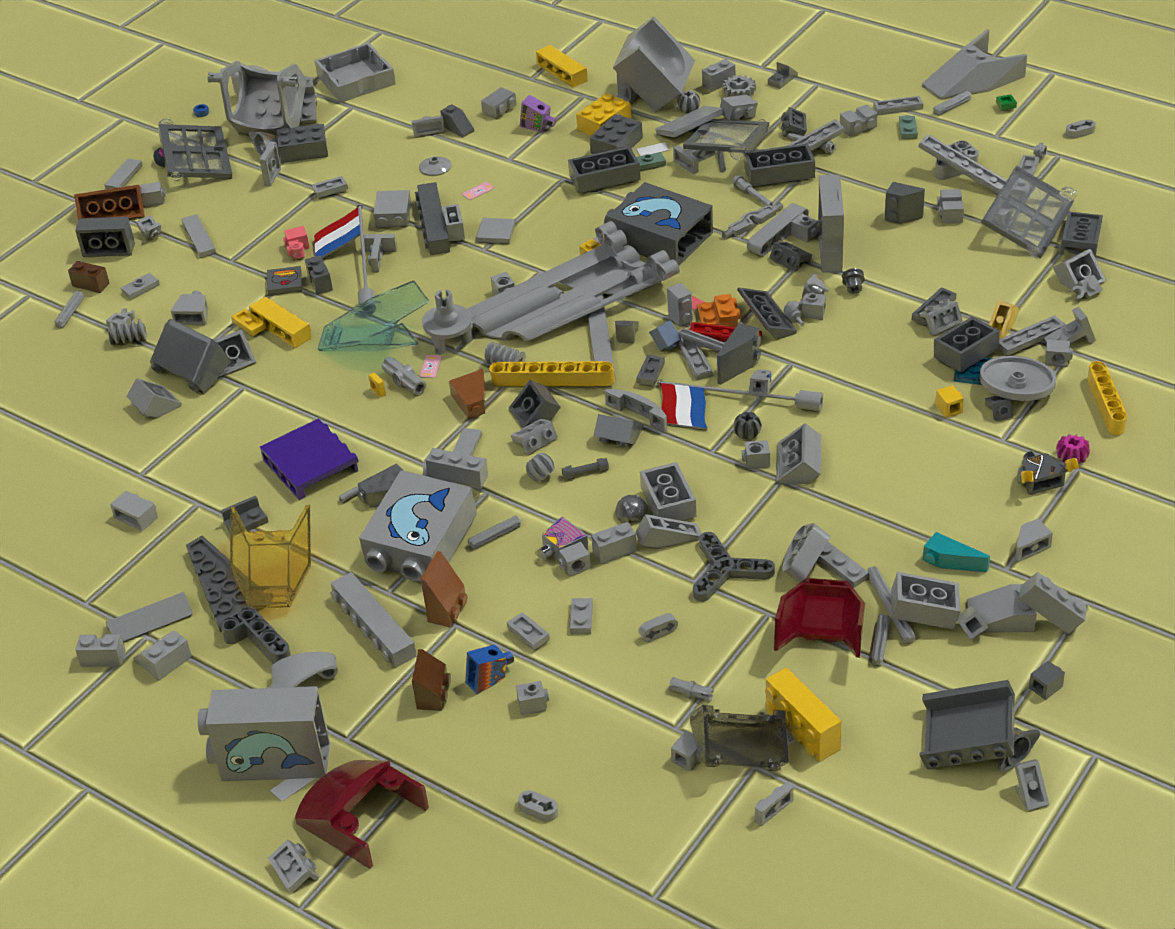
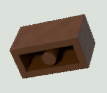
M76 261L68 270L72 287L101 293L110 284L105 267Z

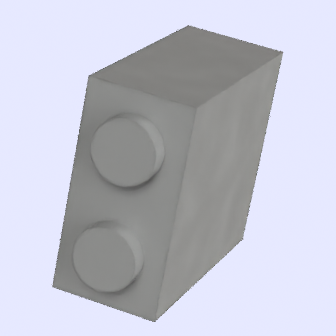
M410 190L377 191L373 214L376 228L406 227L409 225L411 210Z

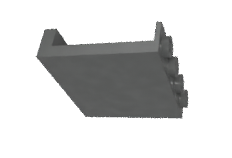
M1009 680L923 694L922 701L927 709L924 752L919 753V756L926 769L1014 756L1015 693Z

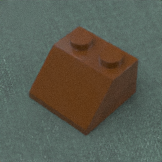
M418 649L412 677L416 709L442 711L443 703L447 702L448 698L446 687L450 686L451 674L447 673L445 663L423 649Z

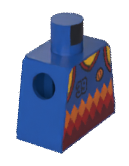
M496 645L468 651L465 682L476 694H479L504 680L506 666L514 663L513 654L510 651L503 653Z

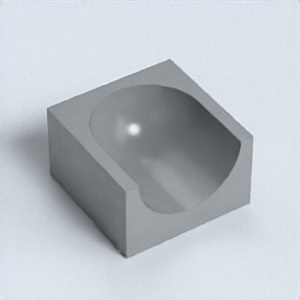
M653 16L627 36L613 69L655 112L682 93L695 59Z

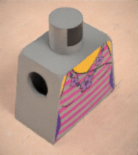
M562 516L542 534L543 547L538 550L539 555L544 560L551 555L558 560L560 559L559 550L579 542L588 550L587 534Z

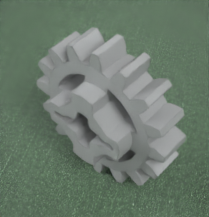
M733 75V78L728 77L727 80H724L722 91L727 97L740 95L751 97V94H754L756 91L755 80H752V77L747 78L746 75L744 77L737 75L736 77Z

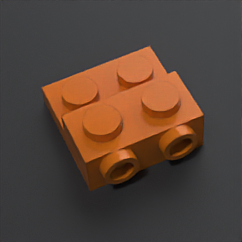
M731 294L714 296V302L696 304L700 323L737 327L738 319L741 318L739 308L736 309L737 300L732 298Z

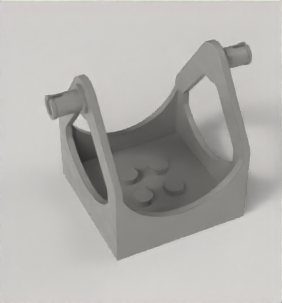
M235 61L222 68L220 73H208L210 75L207 76L209 83H220L226 118L238 134L265 132L277 136V130L299 126L307 79L296 64H291L280 72H270L254 69L242 64L240 61ZM238 72L240 80L239 99L234 113H232L228 83L229 77Z

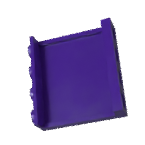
M319 418L260 446L263 461L299 501L306 498L304 488L349 466L355 472H358L357 463L359 460L356 454L351 453L347 445L339 440L337 434L332 433L326 423L323 424Z

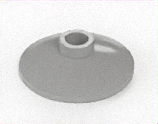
M433 156L423 160L419 168L421 173L427 176H439L450 170L451 162L445 157Z

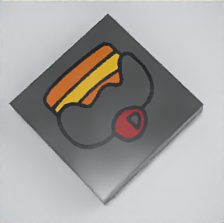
M301 266L267 270L268 295L302 291Z

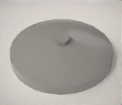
M1002 356L993 358L982 365L980 382L985 389L997 396L1011 400L1031 401L1044 398L1054 391L1056 375L1049 366L1040 361L1021 356Z

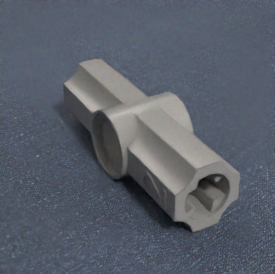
M390 356L384 359V362L381 364L382 370L392 377L398 387L404 386L418 396L424 392L426 382L415 374L410 365L404 366Z

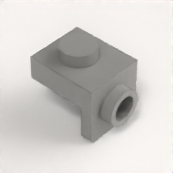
M151 215L136 221L137 227L146 240L161 234V224L156 223Z

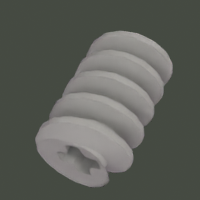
M138 319V324L131 320V325L124 321V326L117 322V327L110 323V328H108L111 345H113L114 340L116 344H120L121 339L123 343H127L128 338L130 342H134L135 337L137 341H141L142 336L144 340H147L146 327L141 319Z
M490 342L485 349L484 358L487 364L495 362H525L526 354L523 351L519 352L517 349L513 350L511 347L507 348L505 345L501 346L499 343L494 344V342Z

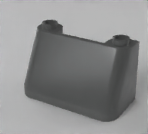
M169 319L164 325L151 357L150 367L157 373H164L168 370L186 379L189 383L188 387L192 391H199L205 394L231 361L216 341Z

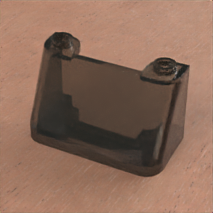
M702 705L690 714V725L701 763H704L706 767L733 765L767 767L769 771L781 770L782 766L789 763L785 711L774 710V715L772 716L765 715L764 712H760L757 715L720 713L719 709L714 710L711 705Z

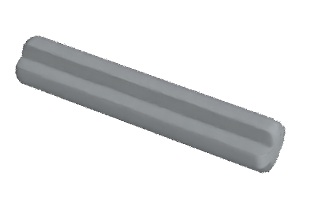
M965 91L935 106L933 113L940 115L970 100L971 92Z
M76 291L55 319L56 327L62 328L83 300V292Z
M685 328L680 332L681 339L716 352H720L725 344Z
M515 515L469 538L468 544L472 549H475L519 527L521 520Z
M880 614L878 617L871 657L873 665L877 664L880 666L883 663L890 623L889 615Z

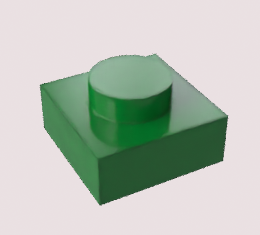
M1012 94L996 97V103L1001 110L1017 107V102Z

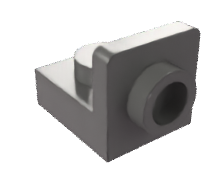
M1000 396L985 398V405L992 409L995 421L1013 417L1011 399Z

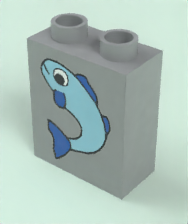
M401 470L359 537L367 566L377 572H384L387 569L402 573L407 579L418 582L421 581L437 551L442 552L449 562L477 514L472 488Z
M318 686L212 690L209 708L199 709V734L209 735L206 742L208 764H217L222 781L321 778L327 774L331 743Z

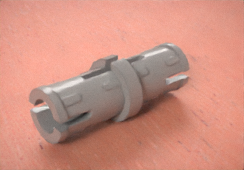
M672 677L669 683L672 685L669 686L670 691L686 694L689 698L693 696L708 702L712 700L713 694L711 693H714L713 688L698 685L695 681L687 682Z

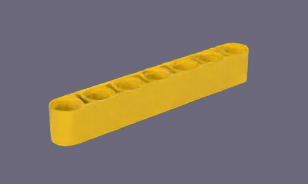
M608 361L495 362L489 367L492 383L495 386H525L529 380L544 386H609L615 382L613 364Z

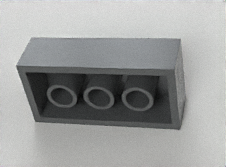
M808 143L750 151L749 154L744 152V170L752 186L792 182L802 179L807 180L815 178V159Z
M630 146L568 160L569 176L578 193H586L591 190L641 180L640 163Z

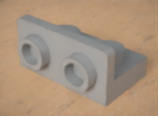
M949 299L941 300L938 305L926 307L925 311L919 313L920 317L926 318L930 335H936L963 322L958 302L950 301Z
M539 419L510 435L513 442L523 445L526 454H530L557 439L552 421Z
M287 840L268 859L286 888L294 892L307 878L311 877L317 880L319 875L315 871L317 869L315 863L306 857V849L300 843L294 844Z

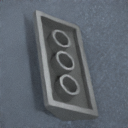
M738 287L737 291L765 329L775 338L781 339L797 333L795 327L767 291Z

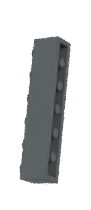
M437 183L417 185L418 191L415 192L425 248L429 249L430 255L450 252Z

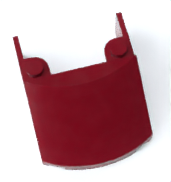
M353 760L334 768L309 789L297 809L295 816L296 824L370 869L373 866L369 845L354 835L359 829V821L349 811L376 784L396 793L426 811L429 808L426 788L421 783L391 767L388 760Z

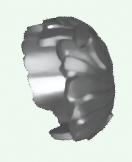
M626 495L618 501L615 515L622 522H629L630 520L640 522L641 518L647 514L648 506L640 496Z

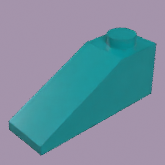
M938 532L934 533L923 548V561L936 567L976 572H987L989 570L990 555Z

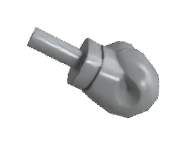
M788 302L784 307L785 316L792 322H798L800 326H804V322L800 318L799 302Z

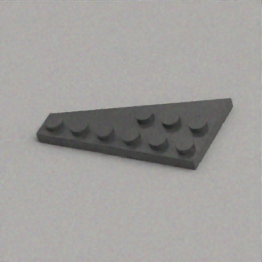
M203 535L186 545L220 633L222 632L220 623L224 618L244 607H253L257 610L270 602V596Z

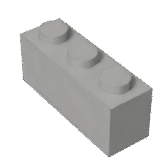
M432 448L425 460L427 477L476 488H482L488 477L487 459Z
M1039 572L1035 573L1021 585L1019 600L1067 634L1071 633L1086 620L1087 607Z

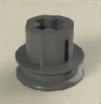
M852 268L844 271L841 277L842 283L847 286V292L851 294L861 292L862 284L865 281L863 270Z

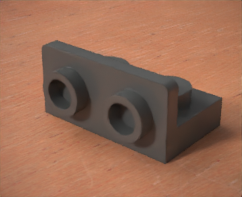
M791 107L786 112H783L781 116L782 136L786 137L789 131L804 136L807 132L806 113Z
M786 241L774 242L770 254L771 260L793 271H798L800 263L811 261L812 254Z
M256 496L221 510L223 523L233 538L268 523V518L259 506Z

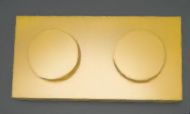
M245 308L231 316L233 323L252 336L267 328L264 321Z

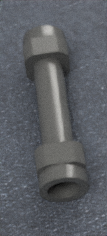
M607 458L596 459L597 462L574 468L571 465L565 466V468H562L564 480L573 479L574 475L594 470H599V472L609 469Z

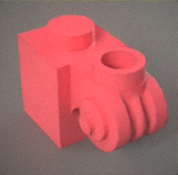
M304 226L284 230L285 237H283V242L288 256H292L295 259L303 258L305 256L304 249L310 248Z

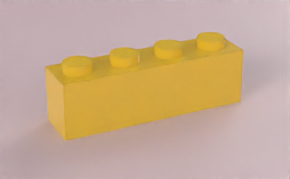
M548 45L536 51L537 65L574 88L588 81L587 68L553 46Z
M263 297L249 306L250 312L266 323L268 331L294 348L312 338L310 325L295 314L293 315L284 307L282 308L276 304L275 301Z

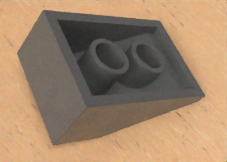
M740 323L737 325L717 355L718 384L721 385L752 368L756 361H759L761 357V350H759L761 342L759 328Z

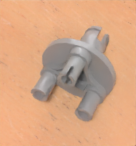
M447 289L446 298H442L441 290L436 292V307L427 311L422 318L423 329L431 336L434 342L435 353L438 354L446 352L445 339L462 335V341L465 343L473 340L471 313L465 307L454 304L452 293Z

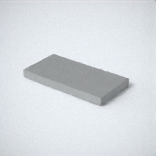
M703 106L655 130L658 135L677 137L723 115L724 111L723 108Z

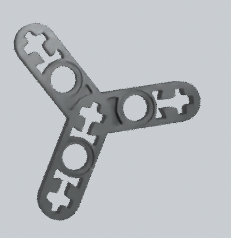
M704 532L699 536V546L712 566L693 585V597L700 602L707 601L729 578L770 579L775 574V564L768 559L732 558L714 533ZM719 552L721 555L713 556L712 553ZM743 566L750 567L749 570H742L740 568ZM711 577H716V578H718L719 580H717V581H710V580H708V579L711 578Z

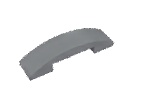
M618 389L605 390L607 406L620 412L627 408L650 419V426L662 432L667 431V417L665 413L651 400L629 391Z

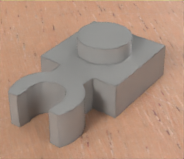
M1092 275L1078 282V285L1071 288L1069 292H1077L1078 296L1074 298L1077 301L1083 296L1087 299L1103 289L1095 275Z
M123 308L120 314L115 313L106 320V326L110 327V323H113L114 327H117V322L124 326V321H127L129 325L131 319L135 318V311L127 312V308Z

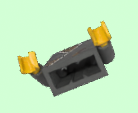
M1029 451L1023 456L1016 481L1019 484H1025L1029 495L1064 486L1066 472L1079 469L1077 458H1071L1066 460L1065 463H1061L1047 453L1035 456L1032 451Z

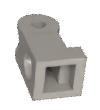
M757 370L750 378L749 394L768 396L772 372L769 370Z

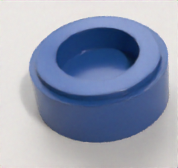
M199 104L193 108L196 117H204L209 114V108L205 104Z

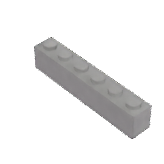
M352 572L330 583L332 589L330 595L335 603L338 602L342 611L350 615L353 624L361 628L366 638L369 637L374 648L382 652L386 662H391L397 668L417 657L414 641Z

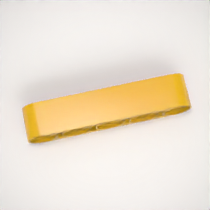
M1093 361L1089 365L1088 384L1107 430L1113 435H1121L1125 432L1127 413L1107 366L1101 361Z

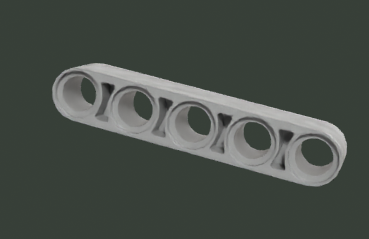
M794 203L790 204L748 240L747 250L760 256H765L772 250L774 242H781L791 234V221L800 214L808 216L809 210Z

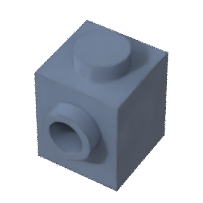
M671 320L649 332L659 350L664 348L670 350L677 345L675 342L681 339Z

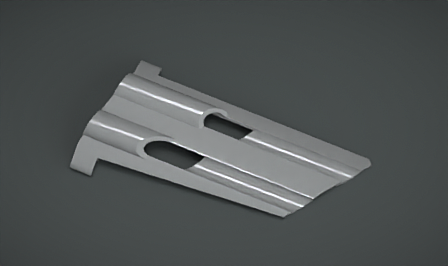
M609 221L595 228V233L601 246L468 308L472 316V325L481 331V335L502 340H508L518 335L523 341H529L619 299L633 296L659 282L679 274L680 269L674 259L670 260L664 250L649 256L646 263L641 261L637 251L633 247L625 245L627 244V238L622 230L617 231L616 225ZM560 282L574 289L559 295L549 287ZM603 293L612 294V296L602 301L596 298Z

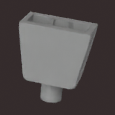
M193 291L192 294H182L171 309L173 320L182 325H206L208 305L205 295L199 291Z

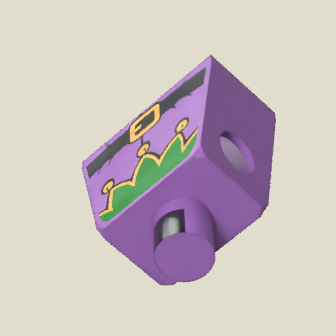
M528 95L521 103L520 127L542 132L547 126L554 127L557 119L550 116L551 108L549 105L531 95Z

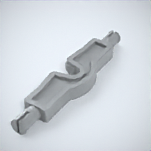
M778 202L773 206L766 205L757 211L744 214L740 220L729 225L728 230L722 232V237L726 239L731 235L738 236L753 229L754 223L752 221L759 224L764 223L775 216L776 211L783 208L782 203Z

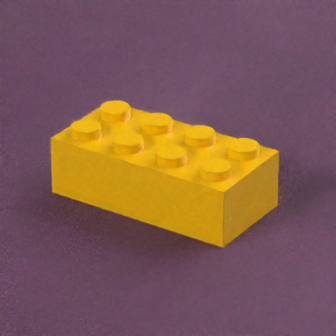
M787 667L766 678L765 708L767 712L777 718L780 725L786 728L793 738L806 748L809 755L814 756L821 762L841 750L842 721Z

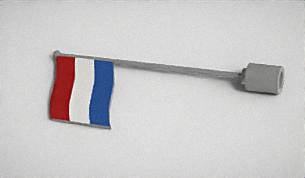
M358 204L356 209L324 227L314 235L315 256L321 255L323 259L360 236L364 288L358 292L359 311L362 314L369 315L376 311V298L374 290L368 288L362 220L363 205Z
M662 379L657 382L658 386L662 389V411L667 417V425L708 430L705 423L706 400L704 390L794 400L798 409L821 411L823 406L822 392L800 390L799 394L796 393L795 397L775 394L762 396L749 394V391L665 382Z

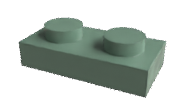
M899 116L901 139H917L918 132L915 116Z

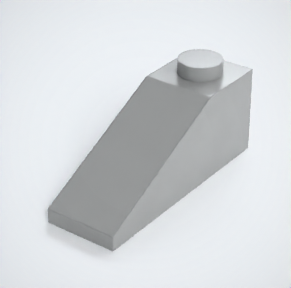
M645 514L635 531L640 545L654 548L699 540L701 535L697 523Z

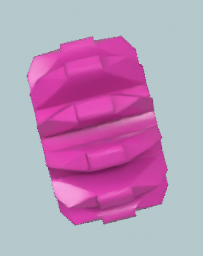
M1068 433L1067 437L1062 436L1056 445L1057 458H1061L1062 462L1071 458H1077L1078 464L1079 462L1084 463L1090 454L1089 441L1085 440L1084 436L1078 437L1077 434L1072 436Z

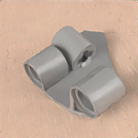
M305 652L283 658L272 665V685L268 688L296 687L317 673L324 679H331L338 673L336 657L329 652Z

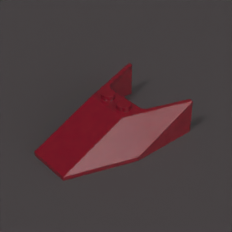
M817 578L804 579L780 598L775 617L774 651H779L794 638L798 637L809 641L825 639L827 642H836L839 640L845 642L856 658H860L865 602L848 581Z

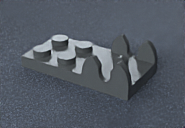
M1068 211L1061 241L1060 255H1064L1065 247L1091 249L1096 258L1103 215Z

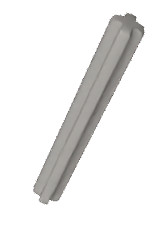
M876 566L869 567L867 569L869 578L892 618L891 591ZM892 618L904 642L907 644L914 642L915 634L908 621Z

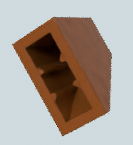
M483 369L449 381L451 396L468 419L485 414V378Z

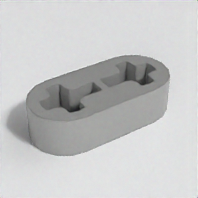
M1082 120L1071 123L1066 127V136L1078 138L1092 134L1095 131V122L1093 120Z
M666 613L644 622L639 627L638 632L644 641L650 642L675 631L678 627V621L671 613Z
M531 790L524 791L519 795V808L522 812L546 822L557 818L558 806L553 799Z

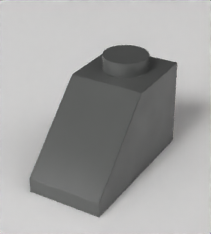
M451 104L440 111L443 116L444 128L462 138L474 132L473 126L462 109Z

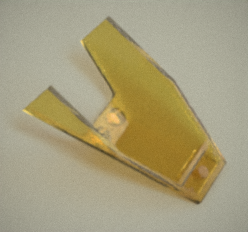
M310 505L305 506L291 530L252 532L245 529L235 507H231L230 570L247 606L254 609L290 607L311 568Z

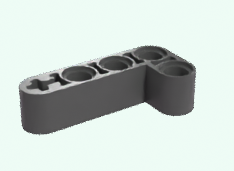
M244 607L224 618L220 623L224 641L228 644L238 643L248 637L272 664L291 656L288 643L253 607Z

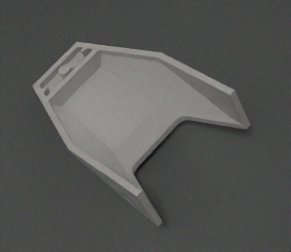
M987 29L922 83V87L941 100L953 98L965 91L971 92V94L989 92L1025 77L1027 55L991 58L985 53L988 52L990 30Z

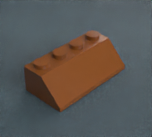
M139 184L74 194L78 221L85 218L128 217L133 219L145 217L141 186Z

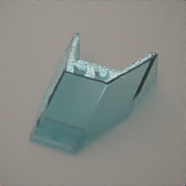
M414 280L371 297L324 326L317 349L319 351H381L418 345V342L405 325L397 323L429 303V299Z

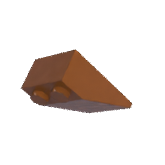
M437 551L421 578L427 620L429 623L451 627L454 620L458 619L462 606H465L468 596L465 593L463 582L442 552Z

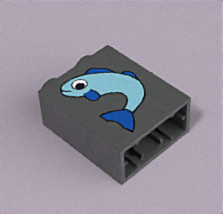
M644 182L634 192H629L618 207L607 212L604 224L612 221L616 225L617 231L622 230L627 238V244L625 245L633 247L639 255L648 258L664 250L668 254L669 259H674L679 266L713 234V206Z

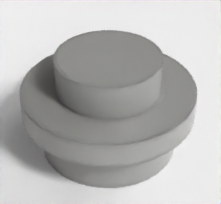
M1039 143L1034 148V155L1040 158L1045 157L1047 146L1044 143Z

